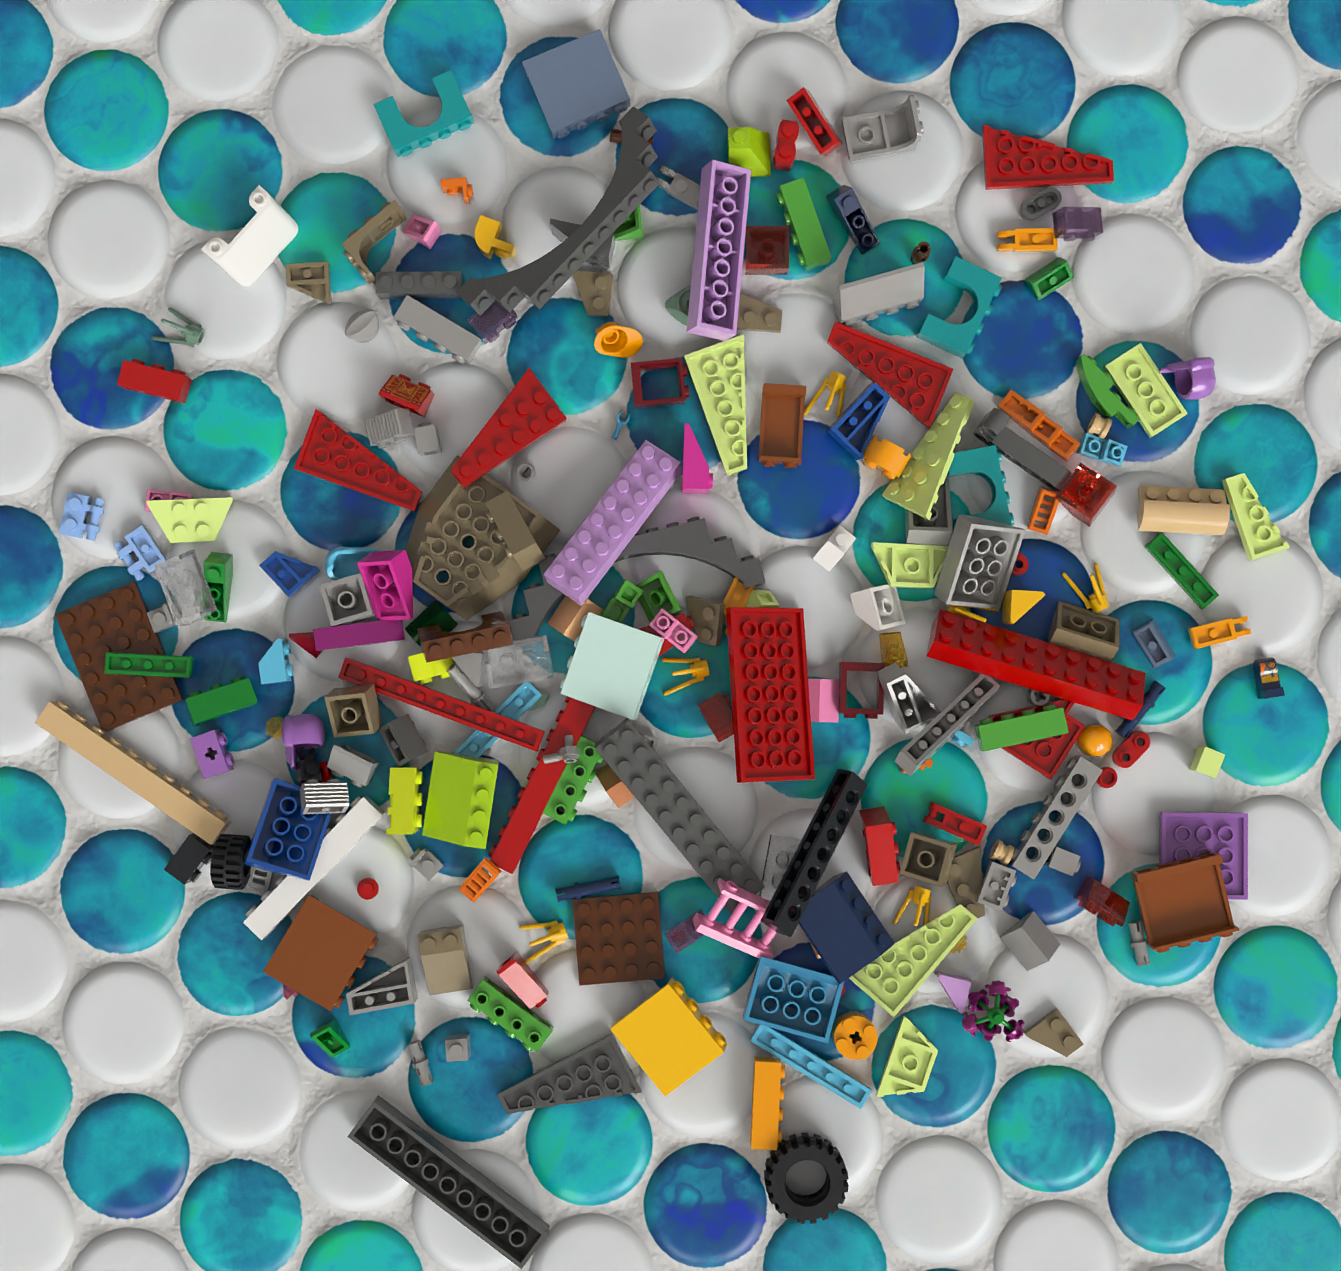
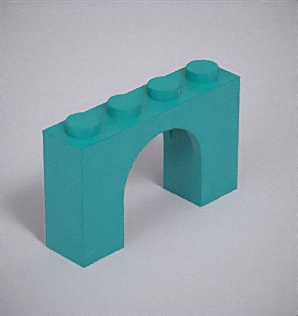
M451 70L432 78L442 101V111L439 118L429 126L415 127L407 123L402 117L393 96L373 104L397 157L408 156L413 153V150L420 147L426 148L433 141L446 139L453 132L458 130L464 131L474 123Z
M955 256L943 281L963 289L971 296L974 303L973 317L970 321L963 324H951L928 313L917 338L960 358H963L966 353L970 355L975 346V343L972 342L975 334L979 336L984 326V323H981L984 315L988 317L993 307V304L990 302L993 296L997 298L1002 288V285L999 284L1002 277Z
M996 445L954 453L955 455L946 478L976 474L983 477L989 483L992 491L989 507L982 513L968 516L980 517L1011 526L1014 525L1012 512L1009 513L1008 504H1010L1009 493L1005 492L1004 488L1006 477L1004 471H1001L1000 462H1002L1001 452L997 450Z

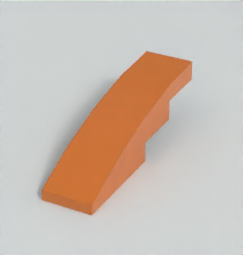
M1010 390L999 403L998 408L1005 412L1021 428L1066 462L1080 446V442L1065 433L1061 426L1046 417L1045 412L1013 390Z

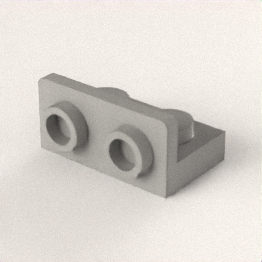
M990 861L976 902L1002 911V908L1008 904L1010 887L1015 885L1017 875H1015L1016 870Z

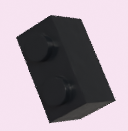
M194 833L189 834L164 870L184 885L191 881L194 883L202 873L199 871L202 866L209 864L211 861L214 846Z

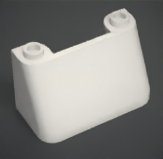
M260 185L249 197V203L257 213L229 244L220 238H212L201 249L242 286L253 284L294 239L299 229L295 220Z

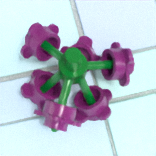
M997 980L992 981L991 985H985V988H989V995L995 997L993 1008L988 1007L989 999L986 997L987 991L985 989H981L979 992H971L968 995V1010L971 1012L986 1010L988 1012L987 1016L980 1019L974 1013L968 1015L967 1011L964 1012L965 1018L962 1019V1026L966 1032L971 1033L972 1037L976 1036V1031H980L986 1041H991L994 1035L1001 1033L1002 1029L999 1026L1001 1023L1004 1025L1003 1032L1007 1035L1005 1038L1007 1042H1011L1013 1039H1020L1023 1036V1026L1025 1024L1023 1020L1018 1022L1014 1019L1008 1022L1004 1020V1016L1013 1017L1015 1015V1008L1019 1006L1018 999L1008 996L1007 991H1011V988L1005 987L1004 982Z

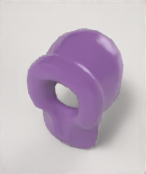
M1211 357L1193 358L1188 361L1168 364L1159 371V374L1174 373L1176 391L1181 398L1186 400L1203 399L1209 396L1215 388L1216 378L1213 368L1215 363Z
M288 715L282 721L283 744L286 746L287 762L290 764L291 769L297 770V751L301 747H304V750L324 746V723L316 715Z

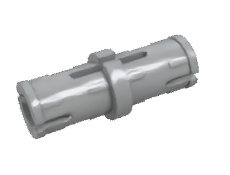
M1135 920L1134 923L1132 921L1128 922L1132 938L1130 944L1134 948L1136 965L1145 966V963L1146 965L1151 964L1142 920Z
M421 1040L407 1044L413 1061L412 1067L416 1070L420 1086L431 1084V1082H434V1079L430 1072L429 1059L425 1056Z

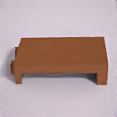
M763 384L758 463H763L764 467H775V464H784V468H797V465H801L806 386Z

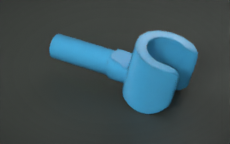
M623 409L617 415L618 423L611 437L615 440L623 425L627 424L631 417V413H629L628 418H622L621 413Z

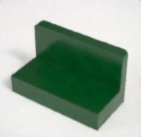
M435 600L405 630L421 647L417 628L439 624L442 631L451 632L458 623Z

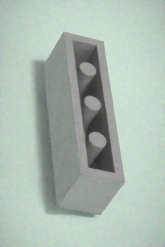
M408 295L394 315L400 328L407 332L411 329L416 332L415 336L424 342H427V340L433 342L434 348L442 353L448 351L453 354L452 358L461 364L464 361L470 364L482 345L479 337Z

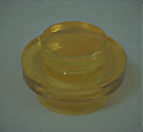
M273 717L268 720L266 732L270 737H282L283 718Z

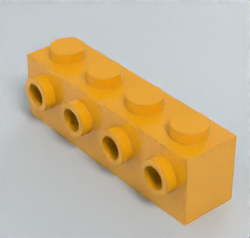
M754 1057L750 1133L751 1149L777 1150V1144L782 1142V1130H778V1123L783 1120V1108H779V1102L784 1099V1086H780L781 1078L785 1077V1065L781 1064L779 1058Z

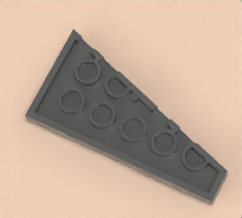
M613 1033L498 1092L497 1096L506 1113L510 1114L541 1107L548 1108L560 1104H573L598 1100L604 1097L642 1093V1090Z

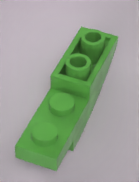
M1083 354L1076 360L1081 383L1099 413L1105 419L1111 418L1114 415L1127 429L1134 426L1139 421L1136 417L1137 414L1131 407H1126L1121 402V397L1117 393L1109 390L1115 384L1110 374L1104 370L1101 371L1091 356Z

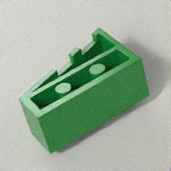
M243 676L230 680L231 684L225 686L222 683L209 687L210 691L202 693L199 690L188 694L189 698L185 699V706L193 727L198 726L199 723L214 720L225 714L257 704L258 701L250 679H244Z

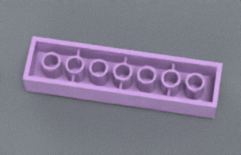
M713 159L702 168L686 332L726 341L735 336L737 331L751 170Z
M645 440L543 574L547 583L582 606L682 473L681 462Z

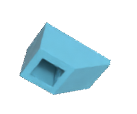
M276 639L258 663L261 684L292 681L291 676H294V669L292 663L289 664L288 656L291 655V647L286 639Z

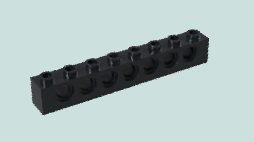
M837 769L761 919V922L776 933L792 937L868 784L853 771Z

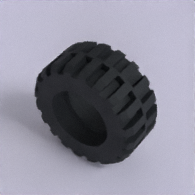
M801 1133L800 1137H796L795 1134L790 1135L789 1140L785 1141L782 1139V1142L778 1143L779 1147L777 1150L770 1151L771 1156L767 1158L765 1163L764 1179L771 1204L775 1205V1209L780 1214L784 1213L785 1218L790 1221L796 1218L797 1223L804 1224L805 1220H810V1224L817 1223L816 1219L821 1217L824 1221L829 1218L828 1213L832 1212L835 1214L839 1210L838 1204H843L846 1199L844 1193L848 1192L849 1185L847 1180L849 1178L845 1163L838 1149L833 1147L829 1140H822L820 1135L814 1134L813 1137L809 1136L808 1133ZM804 1160L815 1161L821 1164L826 1171L824 1185L817 1192L810 1195L796 1194L786 1184L788 1170L794 1164Z

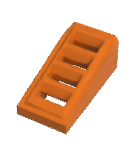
M1039 487L1027 529L1048 535L1062 494ZM1044 495L1052 497V502L1043 499ZM1041 504L1048 505V506H1050V509L1047 510V509L1041 508L1040 505H1041ZM1038 512L1047 514V518L1037 516ZM1035 520L1044 522L1045 526L1034 524Z
M485 857L459 887V891L469 900L475 902L502 871ZM482 867H484L490 874H492V876H490Z

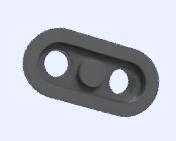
M1049 187L1025 199L1020 207L1022 217L1026 220H1035L1056 209L1062 200L1060 191ZM1046 198H1051L1052 203H1048L1046 201ZM1032 207L1034 212H1028L1027 208Z

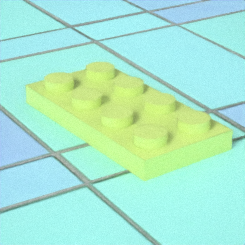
M1141 343L1103 367L1112 377L1114 385L1128 406L1136 412V417L1149 438L1188 414L1162 374H1159L1158 368Z

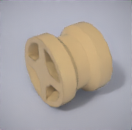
M1095 413L1088 425L1087 433L1098 434L1099 438L1104 439L1111 427L1112 419H1104L1100 414Z
M998 839L990 851L989 858L992 860L997 859L1002 865L1006 866L1013 856L1015 847L1011 845L1006 846L1003 841Z

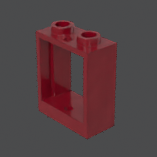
M682 358L631 362L635 409L686 404V398H689V386L684 385V377L688 376L687 364H682ZM677 368L679 397L643 400L640 371Z
M839 662V713L843 714V718H856V714H865V718L878 719V715H883L884 691L878 675L876 709L846 708L847 671L877 672L885 668V663Z

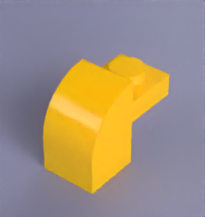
M480 215L475 228V240L481 253L491 259L493 252H496L495 255L503 259H507V257L514 259L516 253L515 245L499 240L502 231L501 223Z

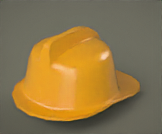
M607 322L595 330L594 346L600 354L628 358L638 353L642 347V336L635 329L621 326L615 322Z

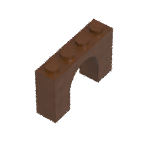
M502 611L481 615L482 624L465 631L444 632L440 629L439 624L417 628L426 663L513 645L507 619Z

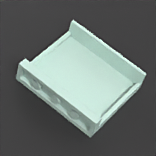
M588 612V615L583 617L581 623L582 633L580 636H577L574 643V648H576L574 656H570L567 663V668H569L567 676H564L560 683V688H562L560 694L635 720L638 717L665 638L602 617L596 613Z

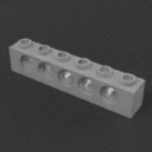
M981 674L899 752L895 762L912 776L994 697L1000 685L990 676Z
M1081 756L1069 759L1065 766L1066 772L1055 781L1054 786L1056 788L1052 794L1049 793L1043 801L1044 807L1033 816L1031 820L1032 826L1029 831L1025 830L1020 838L1022 842L1018 848L1014 849L1013 856L1008 863L1032 879H1035L1103 771ZM1075 774L1080 776L1078 785H1073L1072 777ZM1067 792L1069 800L1063 804L1060 797L1062 793ZM1056 810L1058 817L1055 821L1051 822L1049 814L1051 811ZM1044 828L1046 830V837L1039 840L1037 836L1038 831ZM1034 847V856L1028 858L1026 856L1027 849Z

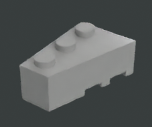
M896 662L877 671L894 720L905 734L932 721L941 713Z
M411 956L348 991L346 997L349 1014L355 1015L414 1004L418 999Z

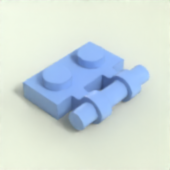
M68 492L59 534L83 538L84 530L88 531L86 539L95 541L96 534L100 531L98 526L100 516L104 513V508H102L104 499L95 498L94 506L90 505V496ZM88 512H92L90 524H86Z
M141 525L124 537L129 543L127 546H124L121 541L114 544L115 549L118 551V557L124 560L128 566V572L130 575H134L137 581L145 577L141 571L143 567L151 573L168 561L144 525ZM133 551L139 558V561L136 563L130 555Z

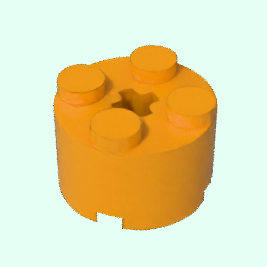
M873 435L864 452L865 454L862 458L864 462L862 464L872 470L876 467L881 469V475L888 479L899 478L911 454L907 453L905 456L903 454L905 450L884 438L882 441H878V436Z
M849 1011L840 1015L834 1021L831 1031L832 1038L837 1050L843 1056L853 1060L866 1059L873 1052L877 1044V1031L865 1014L858 1011ZM857 1031L858 1037L852 1039L850 1034H855Z

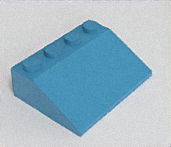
M760 956L742 1015L743 1019L828 1043L844 982L838 984L832 975Z

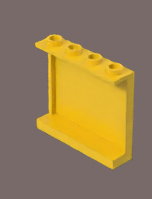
M673 977L665 986L623 1018L617 1019L610 1028L664 1096L668 1095L724 1053L727 1047L724 1035L715 1030L710 1018L701 1013L697 1002L693 998L688 997L683 985L679 981H675Z

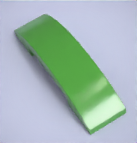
M624 580L609 599L600 616L622 623L629 609H633L643 590Z

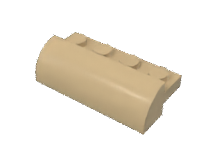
M1140 485L1138 488V531L1224 535L1227 530L1230 518V504H1226L1225 490Z

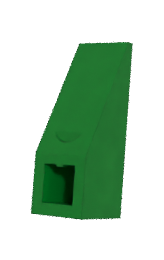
M211 552L204 561L205 620L227 622L233 577V554Z

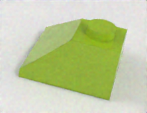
M751 127L728 128V164L750 169L751 177L771 176L769 133Z

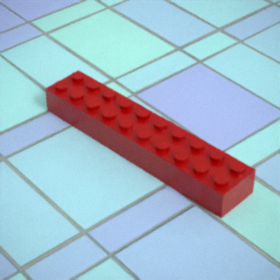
M942 609L939 610L932 624L926 657L1132 721L1143 707L1145 672Z

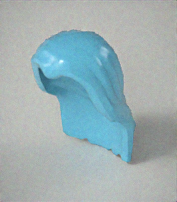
M336 547L326 557L325 570L333 580L358 574L360 570L357 562L371 552L383 550L370 547Z

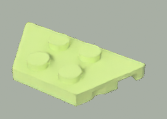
M232 497L149 500L147 505L170 543L215 541L233 499Z
M871 543V548L889 587L932 589L938 580V575L941 572L948 546Z
M903 1016L892 1045L876 1092L878 1097L925 1091L938 1050L906 1016Z

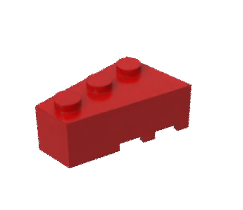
M884 806L859 810L863 821L864 830H862L863 837H865V853L872 885L877 886L898 882V874L901 867L899 861H896L895 856L899 854L897 841L893 839V835L896 834L895 822H891Z

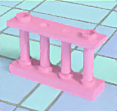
M719 878L717 883L721 895L708 915L695 914L692 920L696 931L759 959L760 956L772 959L773 954L769 943L776 932L769 928L762 939H756L751 936L761 922L770 901L738 887L732 881L726 882ZM729 898L739 901V904L726 923L722 924L715 921ZM747 906L757 909L758 911L744 931L740 932L733 928Z

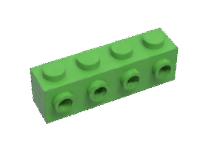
M801 178L780 185L776 199L778 205L783 206L785 212L783 219L785 225L791 229L790 240L792 245L797 247L799 265H803L804 270L808 271L829 264L832 257L805 179Z
M1056 704L1043 706V711L1035 712V709L1021 711L1022 715L1014 717V714L1011 713L1000 716L1001 720L993 721L992 718L979 720L980 724L974 725L979 750L984 752L1067 734L1069 731L1063 707L1056 708Z
M581 735L576 745L579 748L580 757L574 763H567L543 814L565 825L568 820L573 821L578 811L574 808L578 801L582 803L587 793L584 788L587 782L592 783L597 773L594 771L596 764H601L603 761L602 756L594 747V744L597 742Z
M486 976L467 1000L470 1002V1007L479 1013L482 1011L488 1016L487 1019L496 1026L498 1024L505 1028L504 1032L508 1036L520 1039L522 1041L521 1044L529 1051L534 1050L538 1052L553 1031L554 1027Z

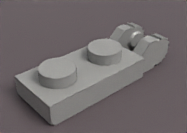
M662 166L660 172L673 181L669 185L666 181L656 177L659 182L658 187L698 211L700 185L679 173L676 174L668 167Z

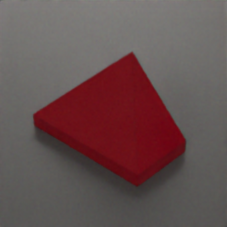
M314 632L289 634L291 640L315 658L323 652V650L316 651Z

